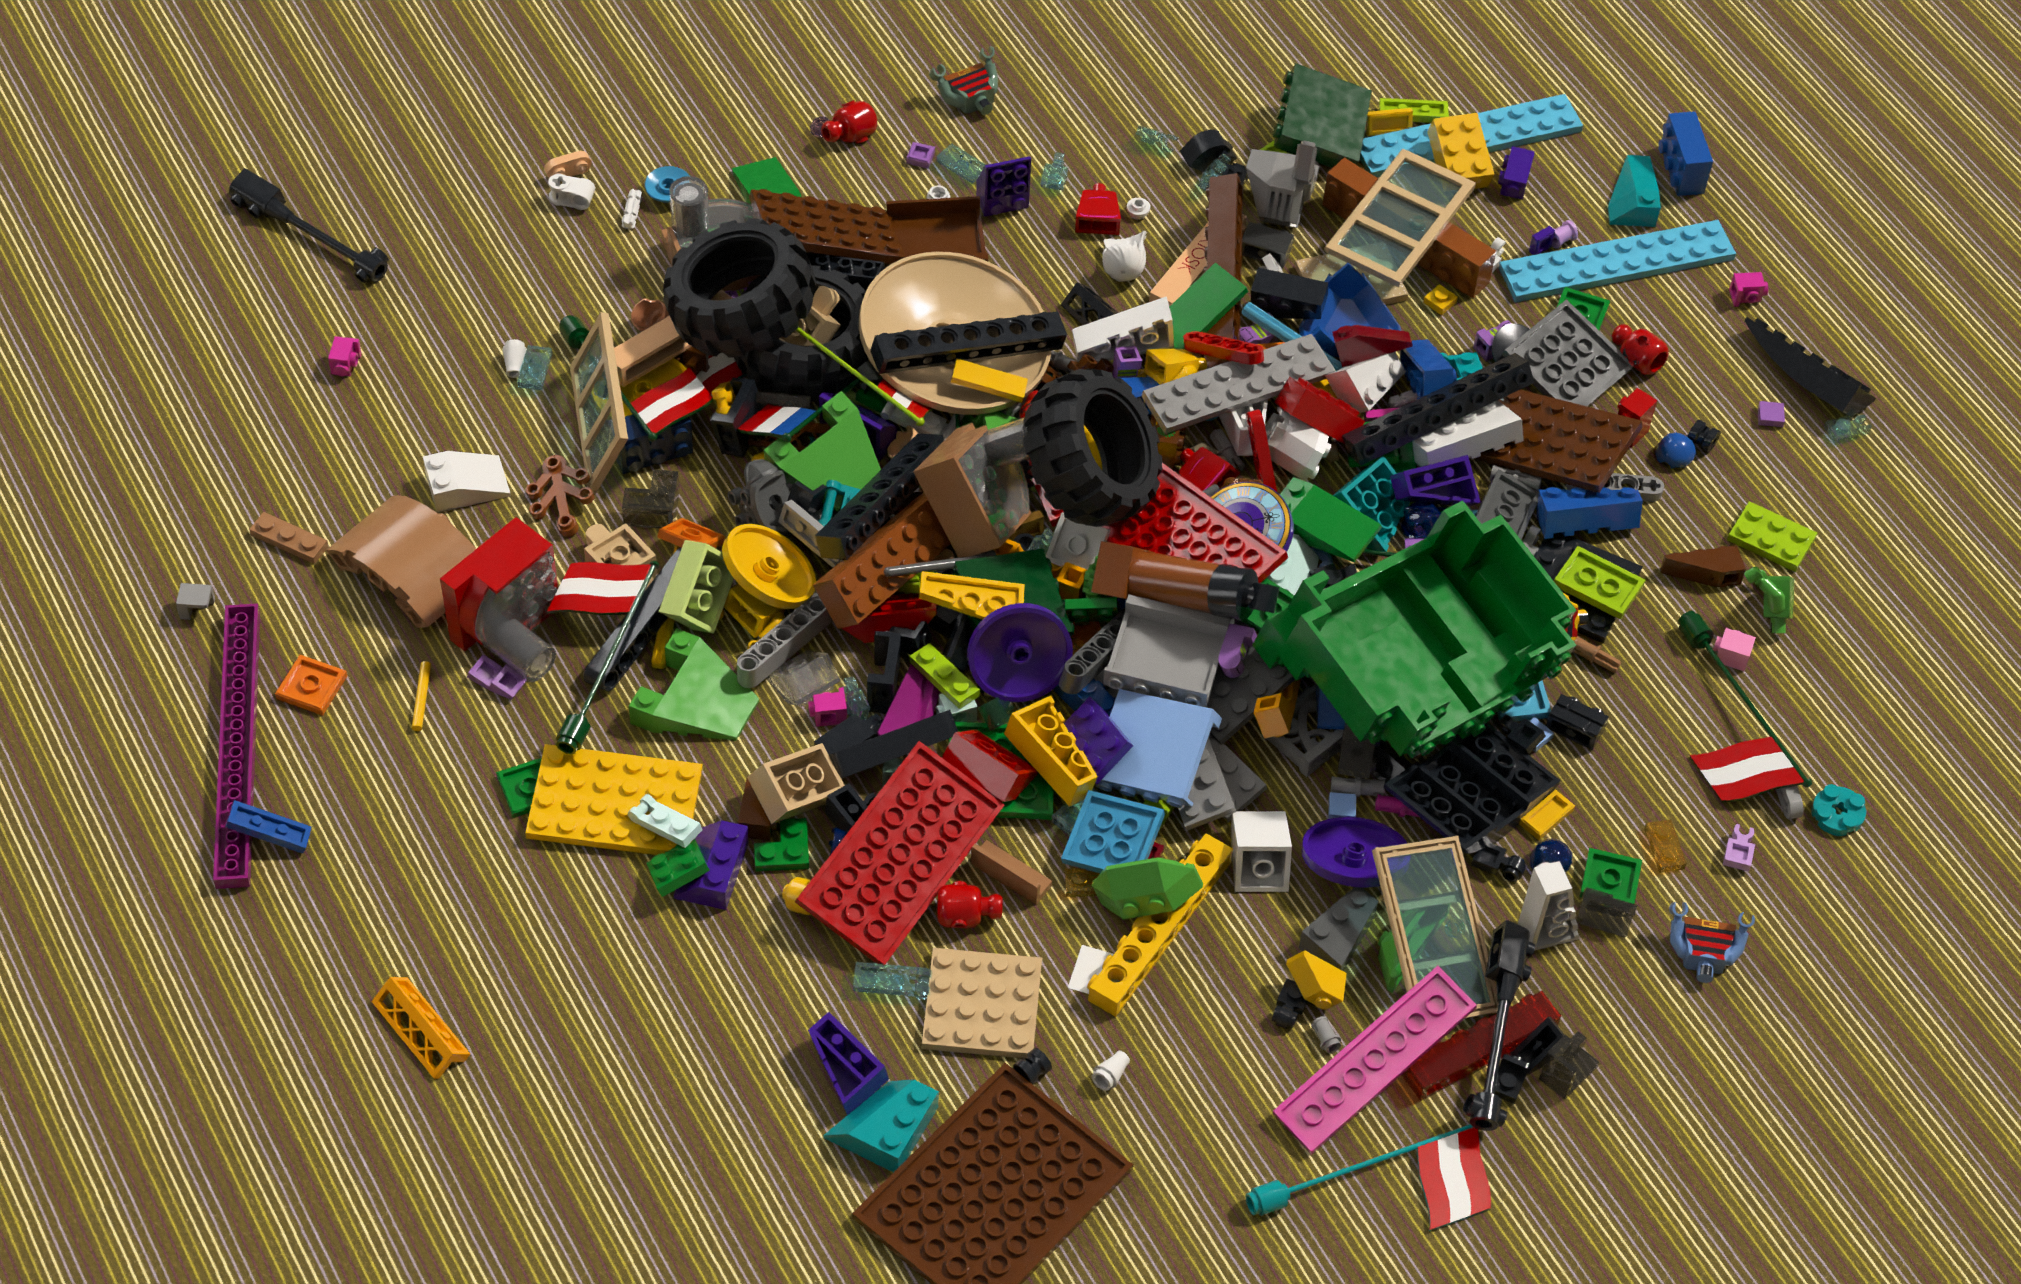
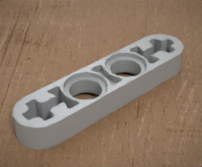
M1612 473L1606 482L1609 485L1607 488L1610 490H1621L1622 484H1630L1635 490L1639 491L1642 500L1648 502L1658 501L1662 497L1664 483L1659 478L1651 476ZM1566 484L1567 490L1575 488V486Z

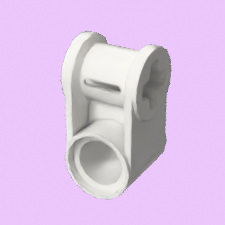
M555 174L549 178L548 182L551 188L549 200L552 204L572 207L578 210H585L589 207L595 191V185L590 180Z

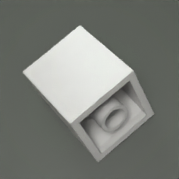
M1237 811L1232 813L1231 846L1233 848L1232 861L1235 892H1289L1292 844L1286 812Z

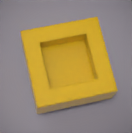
M1439 284L1424 296L1423 303L1442 316L1457 303L1458 296Z

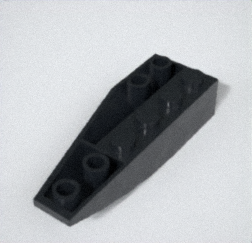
M1748 317L1744 320L1767 354L1791 378L1846 415L1852 417L1875 401L1876 398L1869 394L1871 391L1869 387L1832 364L1829 368L1824 366L1823 362L1825 360L1815 353L1808 356L1804 353L1805 347L1795 341L1789 344L1785 341L1787 339L1786 335L1776 329L1773 333L1767 330L1769 325L1762 320L1756 318L1753 321Z

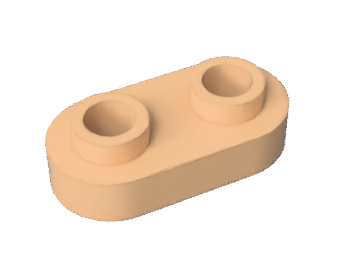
M576 151L551 159L546 163L544 170L548 178L555 174L573 177L586 173L590 169L592 161L587 152Z

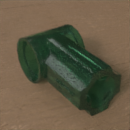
M999 697L978 707L990 731L1009 722L1012 711L1015 708L1013 702L1003 701Z

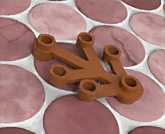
M552 455L543 462L542 469L544 472L537 482L527 485L526 493L530 499L536 500L542 496V490L551 479L553 485L541 501L533 503L529 510L533 518L541 519L546 515V510L556 498L560 515L556 524L562 536L571 537L577 533L579 525L575 517L570 515L566 494L579 499L582 504L592 503L595 496L589 487L580 489L563 482L562 476L575 479L579 485L587 484L590 481L587 469L579 468L576 470L567 466L563 456Z

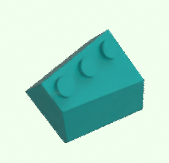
M1384 456L1364 468L1333 496L1381 524V530L1366 548L1387 552L1389 548L1388 543L1391 537L1395 535L1397 524L1404 516L1410 501L1396 500L1390 476L1397 473Z
M914 1079L888 1081L825 1133L823 1138L894 1172L908 1159L937 1111L939 1091Z

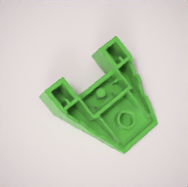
M842 391L822 405L823 419L831 429L800 453L790 442H784L782 438L777 439L764 449V460L775 465L778 470H783L787 484L791 483L793 485V483L798 481L811 491L822 484L826 486L827 480H835L843 485L862 489L881 470L858 408ZM825 493V496H824V499H823V502H822L823 504H824V502H825L826 493ZM836 495L833 510L840 511L843 495Z
M676 628L665 646L666 666L677 669L679 672L665 695L640 686L629 704L630 724L653 733L662 734L663 731L678 732V735L683 736L693 733L703 734L704 738L737 740L758 705L759 698L750 688L742 687L738 683L737 675L700 637Z

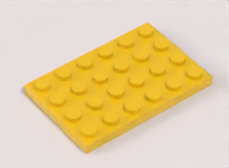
M545 744L525 832L526 839L652 855L665 853L676 847L677 844L634 823L627 813L632 807H637L640 804V799L645 794H648L657 802L694 819L703 764L588 749L577 750L575 754H566L560 751L556 745Z

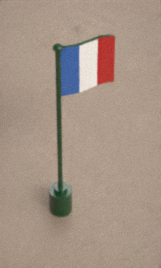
M859 378L855 379L842 392L846 394L860 383L861 380ZM768 404L737 429L738 432L743 434L773 436L782 438L784 442H790L793 435L822 413V407L815 411Z

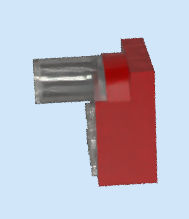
M515 517L440 578L450 641L464 652L474 643L478 642L529 682H535L550 670L556 659L555 649L533 631L545 619L556 613L547 614V610L558 590L553 544Z

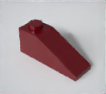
M1353 325L1342 326L1332 332L1342 367L1413 347L1410 334L1407 331Z

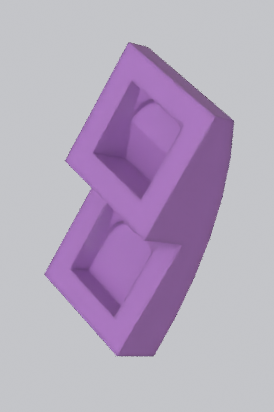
M484 654L467 675L469 679L480 686L509 699H513L527 681L526 677L507 664L501 667Z

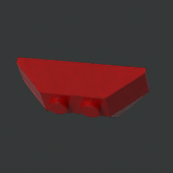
M918 593L891 595L859 624L842 629L862 642L870 643L874 642L875 631H889L892 626L915 630L921 621H926L928 624L937 614L938 605L920 599Z

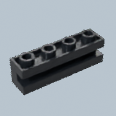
M806 252L811 265L820 266L821 271L831 273L834 269L849 277L852 285L859 283L865 291H867L874 278L885 269L884 262Z

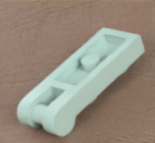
M645 794L640 799V804L637 807H632L627 813L634 823L684 848L702 831L699 822L657 802L648 794Z

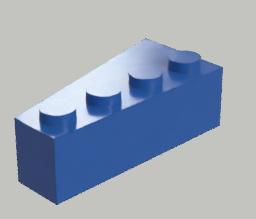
M1428 339L1413 340V347L1400 350V362L1405 370L1404 375L1407 381H1410L1412 393H1417V399L1457 381L1456 370L1452 368L1449 362L1445 360L1443 355L1439 353L1437 348Z
M1550 487L1546 490H1539L1536 517L1545 539L1553 538V533L1563 532L1564 536H1573L1574 531L1584 530L1588 534L1597 533L1603 527L1609 531L1640 528L1643 500L1638 490L1629 487L1622 488L1621 490H1610L1603 487L1600 493L1579 487L1572 488L1571 490H1560L1559 488Z

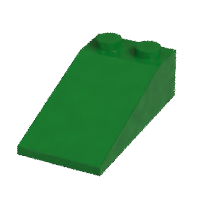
M776 157L732 168V173L749 208H752L749 200L751 189H766L772 193H790L794 196L802 197L799 189Z
M1293 477L1280 493L1293 517V534L1299 535L1309 546L1354 563L1382 528L1380 523L1316 485Z

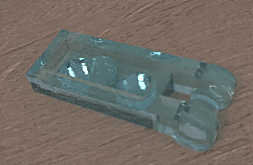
M856 962L853 991L914 996L917 999L926 1000L927 995H930L929 978H932V970L922 967ZM910 979L917 980L918 984L910 983Z

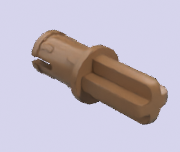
M1577 636L1574 641L1576 647L1572 652L1589 660L1591 665L1595 662L1613 673L1618 671L1621 665L1620 660L1602 651L1600 645L1597 647Z

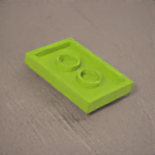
M1749 501L1729 533L1727 541L1796 572L1816 539L1817 532Z
M1577 546L1554 579V582L1559 589L1621 620L1643 588L1645 579Z

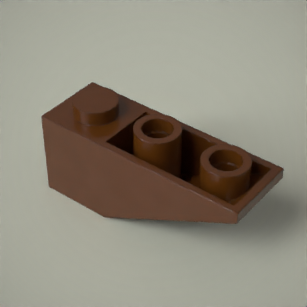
M1737 545L1664 555L1660 568L1662 574L1713 587L1739 585L1742 583L1746 571Z

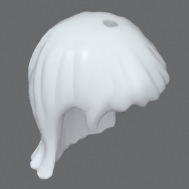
M1146 231L1126 239L1103 240L1106 248L1103 251L1102 262L1105 272L1118 282L1134 280L1141 275L1146 264V251L1143 240L1146 239Z

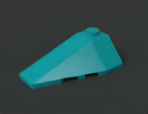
M1627 155L1608 205L1609 225L1656 227L1661 205L1659 188L1650 156Z

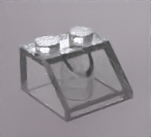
M810 650L782 664L767 677V680L787 704L798 705V707L807 705L808 701H812L813 695L830 692L834 689L833 685L840 682L828 653Z

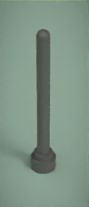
M989 550L976 556L886 567L884 575L886 577L918 574L922 571L949 570L954 568L955 561L995 556L996 552Z

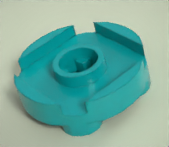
M1829 784L1816 795L1811 807V814L1813 817L1815 816L1818 821L1817 825L1823 831L1835 836H1846L1848 832L1854 831L1855 833L1861 828L1866 817L1865 799L1861 794L1855 793L1848 788ZM1834 808H1841L1844 812L1840 815L1836 814V809Z

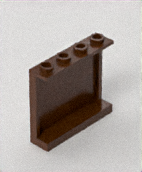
M980 196L886 201V212L905 257L927 252H953L989 262L984 242Z

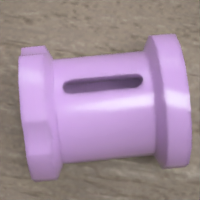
M1566 220L1562 223V226L1556 229L1553 228L1555 234L1552 247L1558 249L1568 240L1574 241L1578 238L1577 227L1572 221Z

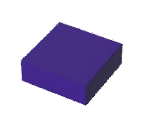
M1548 226L1532 235L1529 252L1532 255H1537L1552 247L1555 230Z

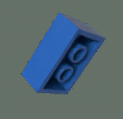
M1695 111L1669 113L1666 123L1663 124V137L1659 140L1658 146L1659 152L1663 153L1665 169L1669 170L1671 186L1675 188L1677 196L1704 194L1713 159Z

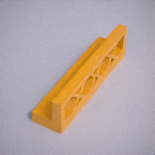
M389 977L371 1002L434 1079H439L452 1062H465L470 1055L469 1051L412 982L405 977ZM389 993L393 996V1009H389L383 1002ZM401 1012H406L409 1015V1028L402 1026ZM417 1031H422L425 1035V1047L420 1048L417 1044ZM433 1050H437L443 1057L437 1067L433 1064Z

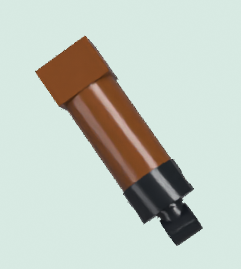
M1101 541L1091 592L1121 599H1127L1129 594L1195 611L1211 613L1215 616L1231 617L1243 621L1248 619L1253 610L1275 613L1280 587L1258 583L1257 574L1251 568H1239L1234 565L1181 558L1132 546Z

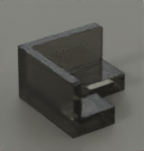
M653 470L650 489L625 488L622 504L623 524L626 523L631 527L661 529L674 522L680 492L679 472Z
M1586 887L1582 892L1575 920L1577 924L1625 938L1628 935L1637 905L1612 898L1613 895Z
M1579 1031L1571 1038L1564 1035L1547 1052L1539 1077L1540 1081L1564 1100L1599 1065V1061L1583 1049L1586 1037Z

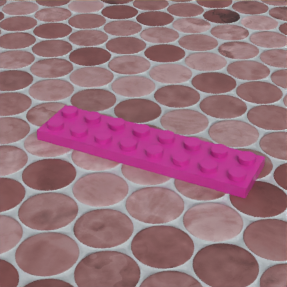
M1436 966L1274 1109L1273 1114L1312 1155L1472 1013L1477 1005L1439 966Z

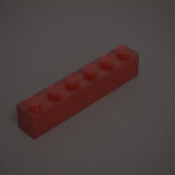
M1543 991L1534 995L1528 994L1519 1003L1511 1007L1509 1006L1500 1059H1502L1503 1054L1509 1055L1547 1017H1551L1557 1026L1559 1025L1561 1014ZM1496 1015L1490 1018L1484 1017L1478 1020L1473 1027L1455 1032L1450 1039L1444 1042L1439 1041L1402 1074V1077L1420 1101L1488 1066Z

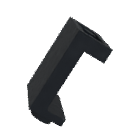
M733 377L731 385L736 398L728 414L713 413L710 421L721 454L744 457L749 448L747 444L749 435L738 432L737 428L763 409V405L755 380Z
M875 631L874 664L885 666L884 675L868 673L867 712L887 714L897 691L901 665V633Z

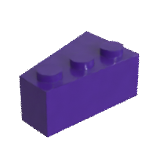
M1468 455L1410 469L1390 476L1396 500L1449 506L1464 501L1468 507L1481 503Z
M830 1012L826 1013L808 1030L812 1043L847 1115L889 1080L885 1066Z

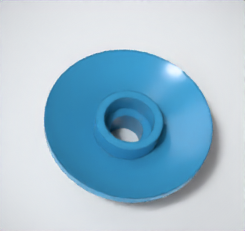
M664 166L653 170L647 176L645 189L648 195L657 201L675 202L674 193L676 189L684 184H692L690 175L683 169L674 166Z

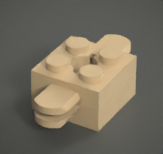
M820 286L815 292L812 307L806 319H799L798 327L807 334L809 332V335L821 344L830 342L841 326L830 316V313L840 300L837 291L826 286ZM794 331L787 338H779L784 342L794 345H814L797 331Z
M626 523L612 532H609L602 524L592 525L586 531V542L588 545L584 548L586 562L642 565L656 561L654 552ZM655 569L646 589L654 580L653 576L658 574L657 569Z

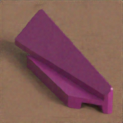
M912 664L878 730V736L926 719L934 714L940 690Z

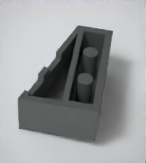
M1354 887L1302 931L1299 949L1305 950L1344 971L1374 920L1378 901L1364 888Z

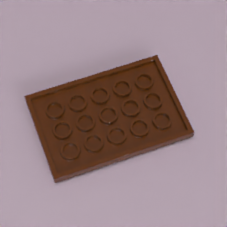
M751 189L749 200L756 219H764L769 224L775 222L785 227L801 241L807 252L880 261L888 264L906 258L886 210L874 206L870 208L863 207L857 203L844 204L831 199L824 201L811 196L798 197L790 193L779 194L772 193L766 189Z
M1520 389L1498 401L1522 419L1524 441L1516 444L1514 441L1504 444V448L1494 451L1492 448L1480 452L1481 456L1474 459L1512 470L1517 469L1523 473L1600 493L1643 428L1642 421Z

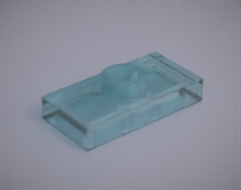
M952 143L937 155L938 163L972 184L978 179L986 165Z
M527 346L517 381L519 388L543 389L552 357V348Z

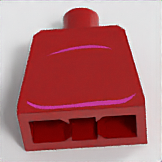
M1102 183L1094 184L1092 190L1085 189L1082 192L1076 213L1075 233L1119 235L1121 215L1116 192L1106 191V186Z
M1200 447L1195 453L1190 448H1187L1180 454L1184 465L1179 470V474L1201 491L1214 484L1219 489L1230 485L1240 474L1230 463L1204 447Z

